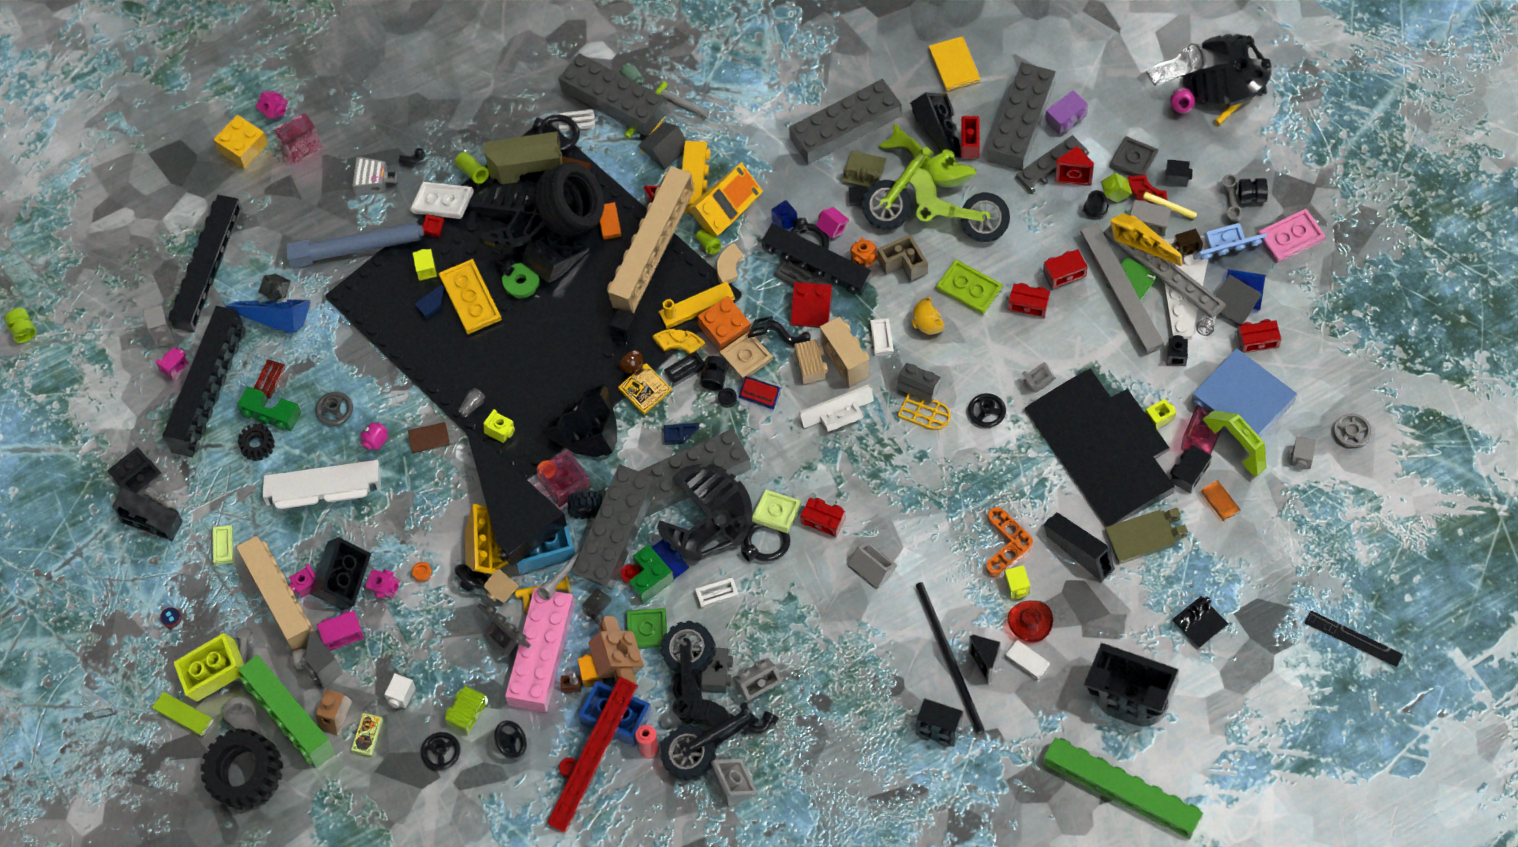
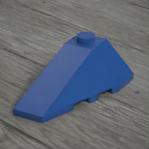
M287 299V302L276 303V300H270L259 304V301H235L227 305L226 308L235 309L239 315L276 330L294 333L297 329L303 327L311 303L310 300Z

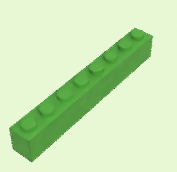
M1055 737L1044 756L1043 764L1189 840H1191L1202 819L1203 812L1193 804L1188 805L1182 802L1179 797L1164 793L1160 787L1151 786L1145 783L1142 778L1127 774L1121 767L1109 765L1105 759L1101 757L1096 758L1090 755L1087 750L1072 746L1066 739Z

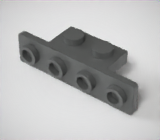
M481 603L478 604L477 607L492 620L484 636L503 654L509 656L517 643L527 648L531 646L526 641L527 637L523 633L516 631V626L506 622L507 618L500 613H496L497 609L490 604L486 606Z

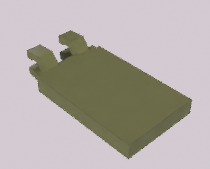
M1178 508L1168 510L1167 512L1157 510L1105 527L1106 535L1118 563L1122 564L1174 547L1177 540L1187 537L1188 530L1185 524L1177 526L1173 530L1170 523L1180 520Z

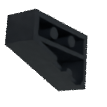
M122 487L112 505L122 524L171 541L174 540L183 522L177 510L164 507Z

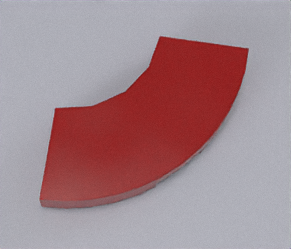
M1146 175L1127 177L1132 194L1137 200H1144L1155 204L1143 199L1145 192L1167 200V191L1154 188L1148 182Z

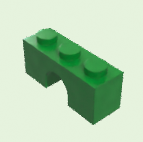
M248 386L246 387L237 404L243 417L248 419L252 417L262 424L274 425L282 431H292L301 414L297 403L281 398L275 407L265 408L268 401L265 393Z

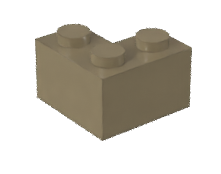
M911 234L877 249V260L886 274L901 267L904 268L911 281L928 274V261Z

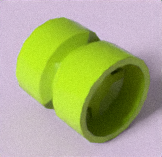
M24 308L13 309L4 317V321L16 343L28 342L37 334V330L33 322L30 321L31 318L27 310Z

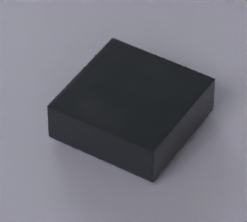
M867 186L849 187L850 206L862 205L863 195L867 190Z

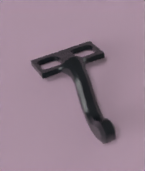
M773 316L755 319L747 335L748 338L765 335L767 330H774L785 343L792 347L796 343L811 340L809 332H804L797 337L790 336L779 322L773 320ZM767 320L766 323L758 324L761 321ZM762 329H763V331H761V332L754 333V332L757 331V330H762Z

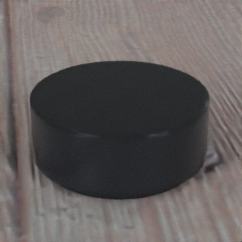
M724 388L718 394V402L722 407H733L737 402V394L731 388Z

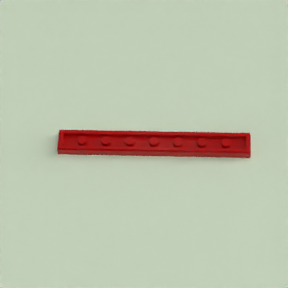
M619 676L547 824L565 833L567 832L639 685Z

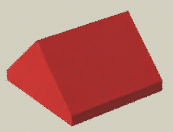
M1078 146L1074 147L1057 159L1055 182L1092 186L1094 162Z

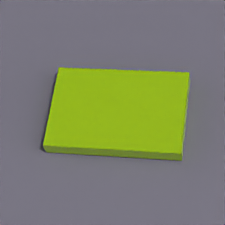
M955 259L936 285V290L984 316L1002 291L1004 285Z

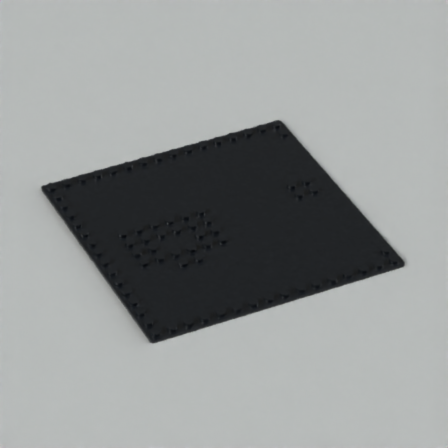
M551 123L544 132H558L560 145L570 141ZM531 128L521 137L536 135V132ZM576 145L572 149L562 152V156L591 164L590 171L601 186L604 204L613 202L616 204L622 236L604 240L600 221L594 228L574 235L576 239L590 248L589 251L560 278L548 283L539 276L540 284L534 294L526 298H516L511 294L509 295L503 287L502 277L504 273L501 271L502 267L497 264L498 260L504 263L509 261L511 266L521 263L526 249L525 245L510 247L509 244H506V248H502L499 244H495V247L480 242V233L506 228L511 222L510 220L470 210V203L477 193L486 187L489 189L493 184L498 183L496 178L493 180L490 177V173L483 183L477 184L469 178L461 185L473 188L472 197L461 219L440 217L444 218L440 237L424 234L419 241L384 247L326 294V299L466 434V430L470 428L526 480H529L537 473V467L541 462L553 460L565 449V447L544 436L542 433L546 422L550 418L560 416L564 413L562 409L572 401L577 403L581 400L585 391L602 384L607 386L612 407L625 398L618 390V387L633 374L623 372L618 365L620 359L626 353L633 350L640 351L643 356V365L647 363L656 371L680 351V349H670L663 352L652 338L656 333L668 330L659 314V311L664 309L663 302L671 299L676 304L720 285L717 270L673 233L634 312L636 314V327L628 342L611 337L610 323L618 309L613 308L607 288L609 283L615 278L617 267L621 266L625 251L629 250L633 235L637 234L641 219L646 217L647 208ZM545 171L530 172L524 176L522 174L519 176V180L521 182L527 180L537 183ZM563 185L566 203L571 211L576 214L573 196L568 188ZM423 215L416 222L423 226L426 215ZM546 225L534 237L531 238L532 242L541 239L553 233L554 231L549 229ZM422 249H431L437 277L419 281L413 253ZM473 259L502 320L467 335L446 289L443 292L442 308L427 319L415 307V303L443 284L438 273ZM519 278L516 282L522 284L526 279ZM729 283V286L735 296V300H733V302L736 303L739 299H741L742 293L734 285ZM698 316L669 328L682 331L687 330L696 335L702 332L698 326ZM493 409L498 414L514 422L515 431L512 437L507 438L504 443L484 433V422Z

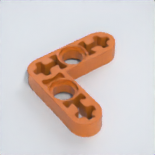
M994 507L989 511L988 522L1009 542L987 562L986 570L988 575L999 577L1005 573L1006 569H1010L1031 551L1033 539L1006 511L1000 507ZM994 514H995L996 516H998V515L1000 514V515H1001V516H1000V520H999L998 518H996V519L994 520V519H993ZM1008 526H1013L1016 529V532L1013 534L1006 533L1005 528ZM1020 540H1022L1023 542L1028 541L1027 546H1026V545H1022V546H1021V545H1020V543H1021ZM1007 551H1011L1015 554V557L1007 559L1004 554ZM1001 558L1002 563L999 565V570H992V565L997 566Z

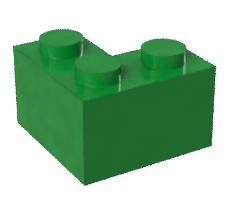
M649 544L633 555L634 565L640 569V573L629 581L630 588L640 602L644 604L674 582L673 573Z

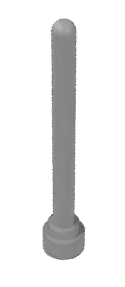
M583 546L550 582L543 583L537 589V593L542 599L550 600L555 594V587L575 566Z

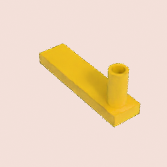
M724 282L674 304L673 300L667 299L663 302L664 309L660 310L659 314L666 329H669L697 317L725 297L729 296L733 301L735 296L728 282Z

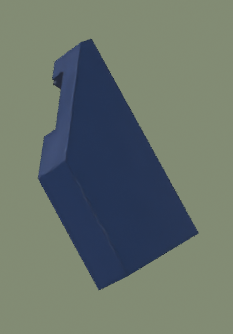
M699 423L664 425L665 445L684 444L700 428Z

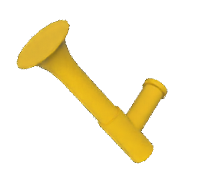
M568 574L555 587V590H566L571 594ZM540 586L515 590L516 598L523 597L524 614H528L531 603L530 596L533 595L534 588H539Z

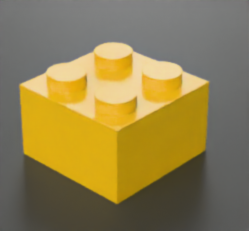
M236 115L213 139L218 152L244 169L268 145L265 133L239 115Z

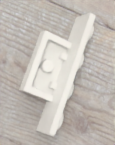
M869 385L863 386L800 411L799 415L803 428L822 422L829 432L862 419L863 415L859 407L874 401L871 387Z

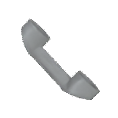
M1227 174L1222 179L1223 187L1228 192L1230 202L1227 216L1230 221H1239L1242 219L1243 213L1237 205V177L1233 174Z
M241 628L236 632V636L239 640V652L244 664H246L247 644L252 642L254 635L251 629Z

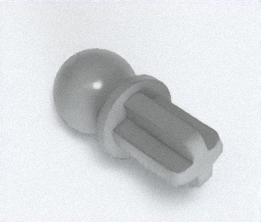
M152 486L145 490L144 495L150 500L164 507L176 509V502L171 498H166L165 493H160Z

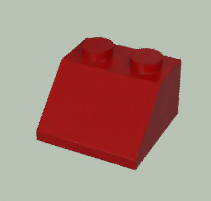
M795 282L792 298L791 326L820 328V326L828 323L832 304V285Z

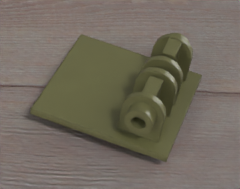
M851 151L847 166H844L842 182L869 187L875 182L880 181L887 158Z

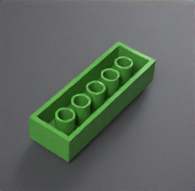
M258 654L238 669L241 674L239 679L244 684V688L250 695L252 694L255 697L258 705L266 710L268 717L273 722H276L279 730L285 737L287 736L290 739L293 747L301 752L308 765L313 764L318 768L336 754L327 736Z

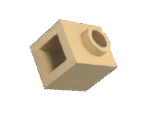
M499 568L484 584V588L489 591L486 595L496 602L498 599L502 603H505L519 586Z

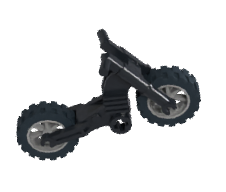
M686 621V623H677L678 625L675 627L671 626L669 628L670 631L666 632L663 636L664 641H661L663 660L672 671L681 675L682 696L673 702L672 709L683 723H692L694 721L696 724L710 725L713 728L703 731L701 728L693 727L692 725L677 727V730L670 731V735L664 738V744L661 745L660 749L662 752L660 757L664 767L675 778L684 781L693 779L695 781L700 779L699 777L707 775V771L712 769L711 762L716 760L715 751L719 745L739 734L751 724H757L759 719L752 714L748 704L745 702L740 705L741 712L731 716L725 707L712 700L703 699L698 682V674L700 671H705L707 666L713 662L712 658L716 654V644L706 627L698 622ZM690 635L698 637L693 642L690 641ZM700 641L702 642V648L694 647ZM677 643L680 644V649L675 650V645ZM680 653V660L676 658L675 654ZM677 747L681 750L679 754H675ZM684 757L681 764L678 765L675 759ZM687 760H689L692 766L684 767Z

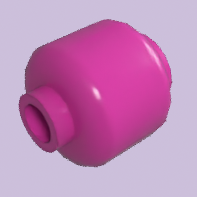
M1177 88L1170 96L1171 106L1178 113H1187L1194 106V96L1187 88Z
M376 422V424L369 423L360 434L361 445L369 451L370 449L379 450L388 440V430L379 422Z

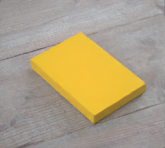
M963 36L929 45L930 54L946 92L980 82V76Z

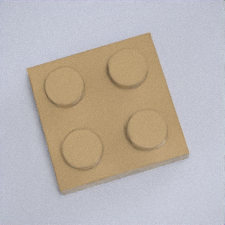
M749 331L720 351V356L729 362V366L743 381L773 360V356L756 337L748 338Z

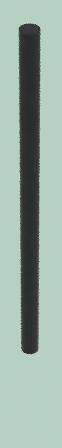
M923 582L917 583L916 588L977 733L981 734L985 732L984 726Z

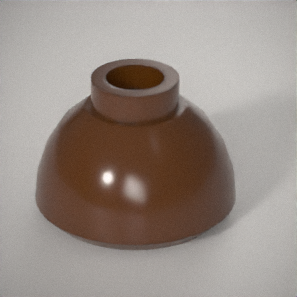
M638 350L630 351L620 359L618 367L625 373L638 376L644 370L642 367L643 356Z

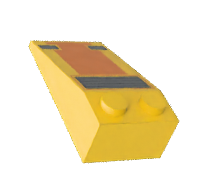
M740 162L691 204L688 209L705 232L718 236L735 221L763 190L742 162Z

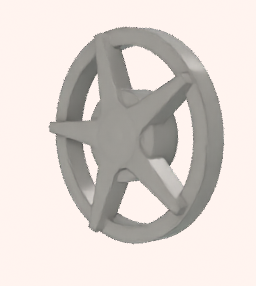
M1345 414L1336 421L1334 434L1343 445L1358 447L1369 440L1371 426L1361 415ZM1352 418V421L1346 426L1339 424L1344 419ZM1355 418L1361 420L1366 427H1360L1359 424L1355 423ZM1337 427L1344 430L1345 436L1343 438L1338 434ZM1368 431L1366 438L1361 441L1359 438L1360 433ZM1348 438H1354L1357 442L1351 443L1345 440H1347Z

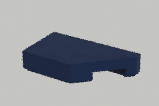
M443 284L415 303V307L426 319L442 308V298L445 290Z

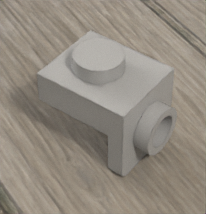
M1045 362L1029 373L1027 371L1022 373L1025 377L1023 381L1029 389L1033 388L1037 392L1056 379Z

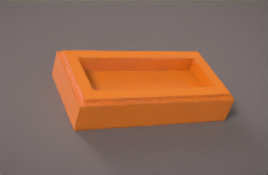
M615 202L604 204L603 215L600 219L604 240L622 236Z

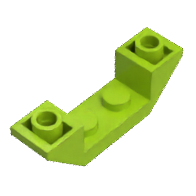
M1214 410L1202 419L1215 434L1226 427L1251 454L1242 464L1254 477L1267 468L1265 442L1239 414Z

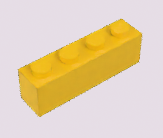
M685 141L682 170L691 173L695 191L684 213H691L688 207L708 189V180H705V176L709 175L707 160L711 158V149H708L707 142Z

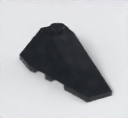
M925 92L910 102L914 116L942 151L945 149L951 150L955 155V159H961L960 142L955 136L957 126L952 120L954 110L948 95Z

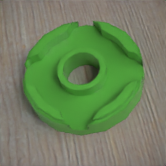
M523 263L512 265L511 267H514L515 270L510 276L503 274L502 282L505 291L516 298H526L534 294L540 284L539 275ZM519 278L526 279L522 284L516 282Z

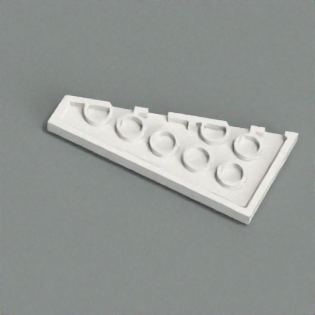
M1200 236L1203 242L1202 250L1209 249L1205 236ZM1174 238L1164 239L1171 246L1174 243ZM1197 251L1191 255H1182L1183 265L1176 266L1203 286L1208 259H1194L1193 256ZM1163 281L1172 337L1181 335L1184 339L1191 340L1198 308Z

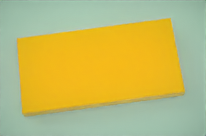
M473 259L438 273L467 335L502 320Z

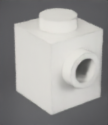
M394 674L384 695L389 705L395 708H399V706L406 708L416 687L413 680Z

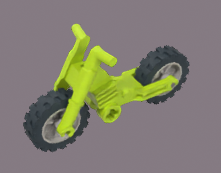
M928 147L921 148L898 180L877 181L870 185L863 195L861 203L863 214L868 222L881 229L896 228L909 217L912 208L911 197L907 191L909 183H912L916 190L917 204H919L917 216L924 222H930L938 215L950 218L958 217L961 220V226L965 233L972 239L980 242H990L998 239L1005 233L1010 222V212L1007 204L1002 198L993 193L982 192L975 194L967 199L962 208L938 199L936 186L930 173L921 169L926 157L933 155V151ZM884 191V199L876 196ZM874 198L880 202L879 206L873 207ZM898 198L900 200V205L894 204ZM985 203L991 204L994 207L987 212ZM980 204H983L982 212L975 209ZM893 207L900 208L896 215L891 210ZM884 208L881 217L874 210ZM926 208H928V211L931 212V216L928 215L927 219H924V215H922L921 212L925 211ZM995 209L998 211L999 218L991 216ZM886 210L890 212L891 218H884ZM990 219L999 220L994 228L989 222ZM974 222H982L979 230L973 225ZM985 222H987L991 230L982 231Z

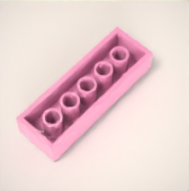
M534 588L522 632L527 637L526 641L531 646L527 648L519 644L505 697L509 706L547 712L575 601L572 594L556 591L550 600H544L538 595V588Z

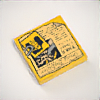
M647 363L642 366L644 370L640 375L635 376L633 374L618 387V390L643 415L672 392V388Z

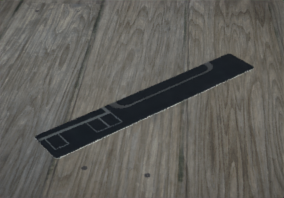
M1310 611L1305 620V624L1395 667L1398 666L1403 656L1402 653L1314 611Z

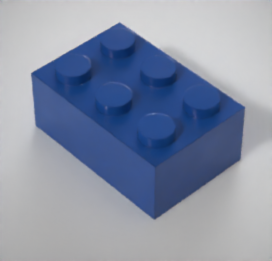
M598 681L595 682L578 715L582 725L594 729L613 690L612 687ZM633 696L613 738L635 747L637 744V729L642 725H646L652 714L651 703Z

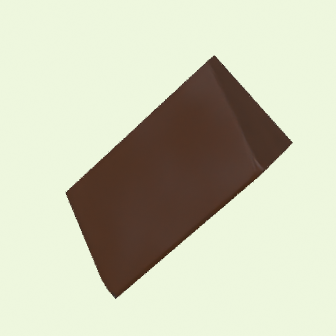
M445 422L408 430L413 453L450 445Z

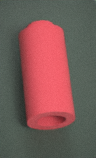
M650 725L640 726L636 731L639 752L645 758H653L659 752L656 731Z

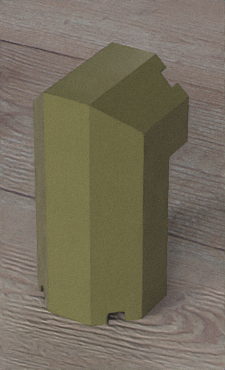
M558 132L484 142V154L490 177L493 180L496 178L501 184L515 183L522 174L524 176L530 172L549 170L563 164Z

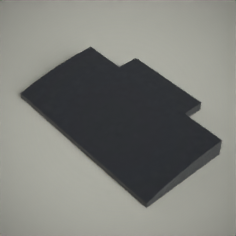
M1090 368L1025 407L1028 416L1106 527L1120 523L1174 494V484L1156 461V458L1167 453L1170 447L1128 389L1111 397Z

